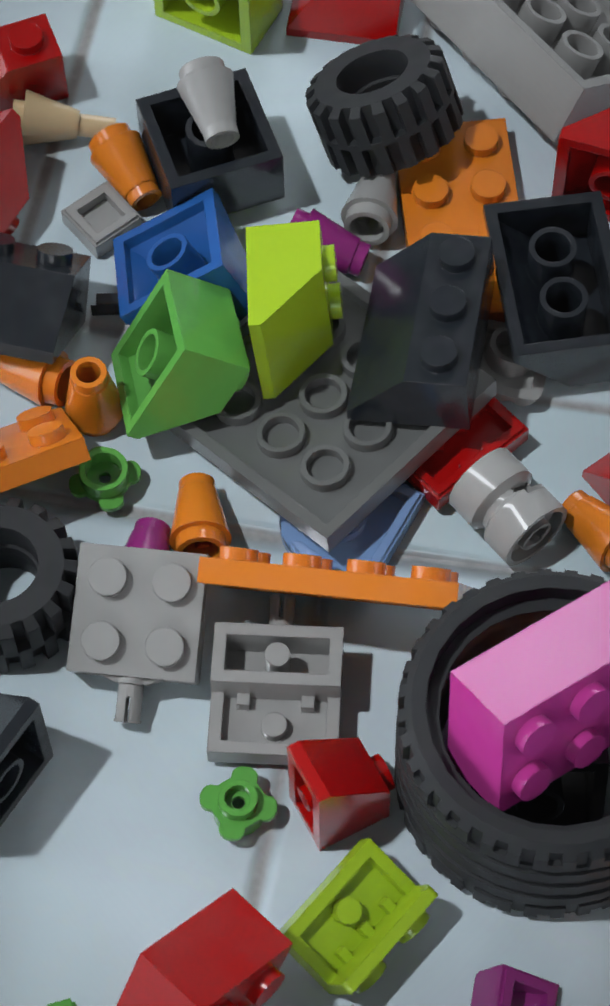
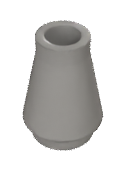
M204 56L189 61L179 71L180 81L177 84V91L201 131L206 147L210 149L228 147L238 141L240 137L236 123L233 71L225 67L224 61L216 56Z
M398 171L388 175L377 174L372 177H361L341 210V220L344 228L361 238V241L372 246L385 242L397 229L396 182Z

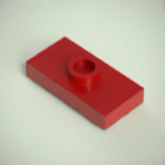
M493 397L472 417L470 430H458L406 480L416 490L424 493L425 499L438 511L449 502V495L454 485L477 460L497 448H507L512 453L528 440L529 429Z

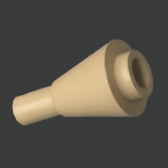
M27 89L25 100H13V109L20 115L23 146L77 139V136L93 138L105 127L116 123V118L81 114L78 109Z

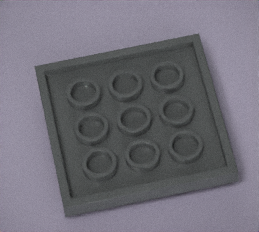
M338 271V281L329 282H340L343 301V319H332L334 344L282 393L273 399H263L247 321L240 327L246 354L250 360V373L244 387L240 391L234 392L221 413L168 429L328 552L338 545L460 430L439 426L347 419L346 411L371 293L340 271ZM481 369L472 417L497 395L496 379Z

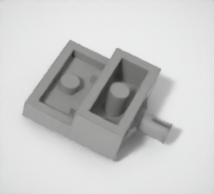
M80 542L66 671L104 676L113 682L119 683L116 712L113 721L127 723L130 699L128 723L141 724L144 686L160 682L189 685L200 684L206 627L204 612L207 584L198 583L197 575L199 557H210L208 554Z
M280 594L270 596L268 624L215 622L210 675L211 701L206 751L208 762L288 765L287 746L299 740L339 738L344 627L294 625L296 598L288 594L284 595L283 617H280Z

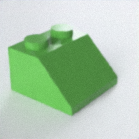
M170 269L165 270L111 354L126 434L128 437L135 439L221 413L234 392H238L244 387L250 373V360L244 347L240 331V321L236 315L230 289Z

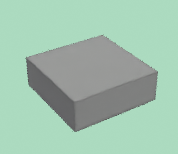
M108 181L61 211L63 223L97 259L114 249V238L143 224L142 217Z

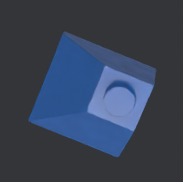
M213 188L113 239L119 314L126 325L132 323L166 269L230 289L239 321L248 316L246 253L219 195Z

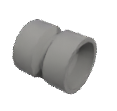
M497 448L477 460L460 477L449 495V503L475 530L485 528L484 540L509 566H514L530 559L552 540L566 520L568 510L542 484L530 486L532 474L507 448Z

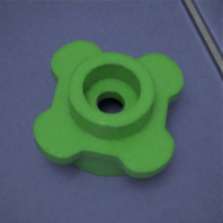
M102 446L94 447L88 451L91 460L79 464V473L70 477V492L76 498L88 497L98 502L100 508L105 512L118 511L124 505L123 496L130 485L137 484L141 479L140 466L135 461H126L125 457L115 449ZM103 476L111 478L107 483H102L99 479Z
M239 766L235 768L229 779L219 785H207L200 793L199 800L202 809L212 812L214 820L219 827L220 836L227 841L235 842L243 839L244 836L255 832L263 822H271L277 814L278 808L275 798L264 794L257 783L258 774L251 767ZM235 799H242L245 802L244 806L239 809L233 807L232 803Z

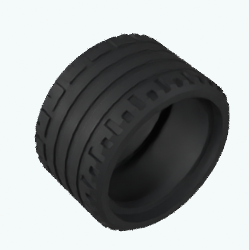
M538 569L537 573L526 574L525 571L512 573L511 577L502 580L497 577L487 581L486 586L480 589L475 587L463 593L462 599L457 602L452 601L443 608L440 619L433 618L427 625L425 633L420 639H417L412 648L411 661H406L398 694L394 774L400 810H405L404 823L408 832L415 839V844L422 855L428 854L431 857V866L439 874L443 873L450 879V883L460 891L465 888L473 893L472 898L484 904L487 901L497 905V909L509 913L513 909L523 911V916L537 918V914L550 915V918H564L565 913L575 912L577 916L590 914L591 910L610 907V815L597 821L568 826L539 824L506 814L479 797L458 774L444 746L442 731L446 721L449 719L450 672L607 582L604 581V577L594 574L586 576L572 570L552 572L551 569Z

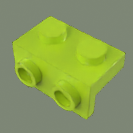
M370 838L360 839L279 931L293 943L288 953L329 994L350 995L354 991L357 994H361L369 989L384 973L387 964L382 959L398 941L402 944L408 942L423 929L430 918V914L426 909L436 899L438 893L429 884L415 885Z

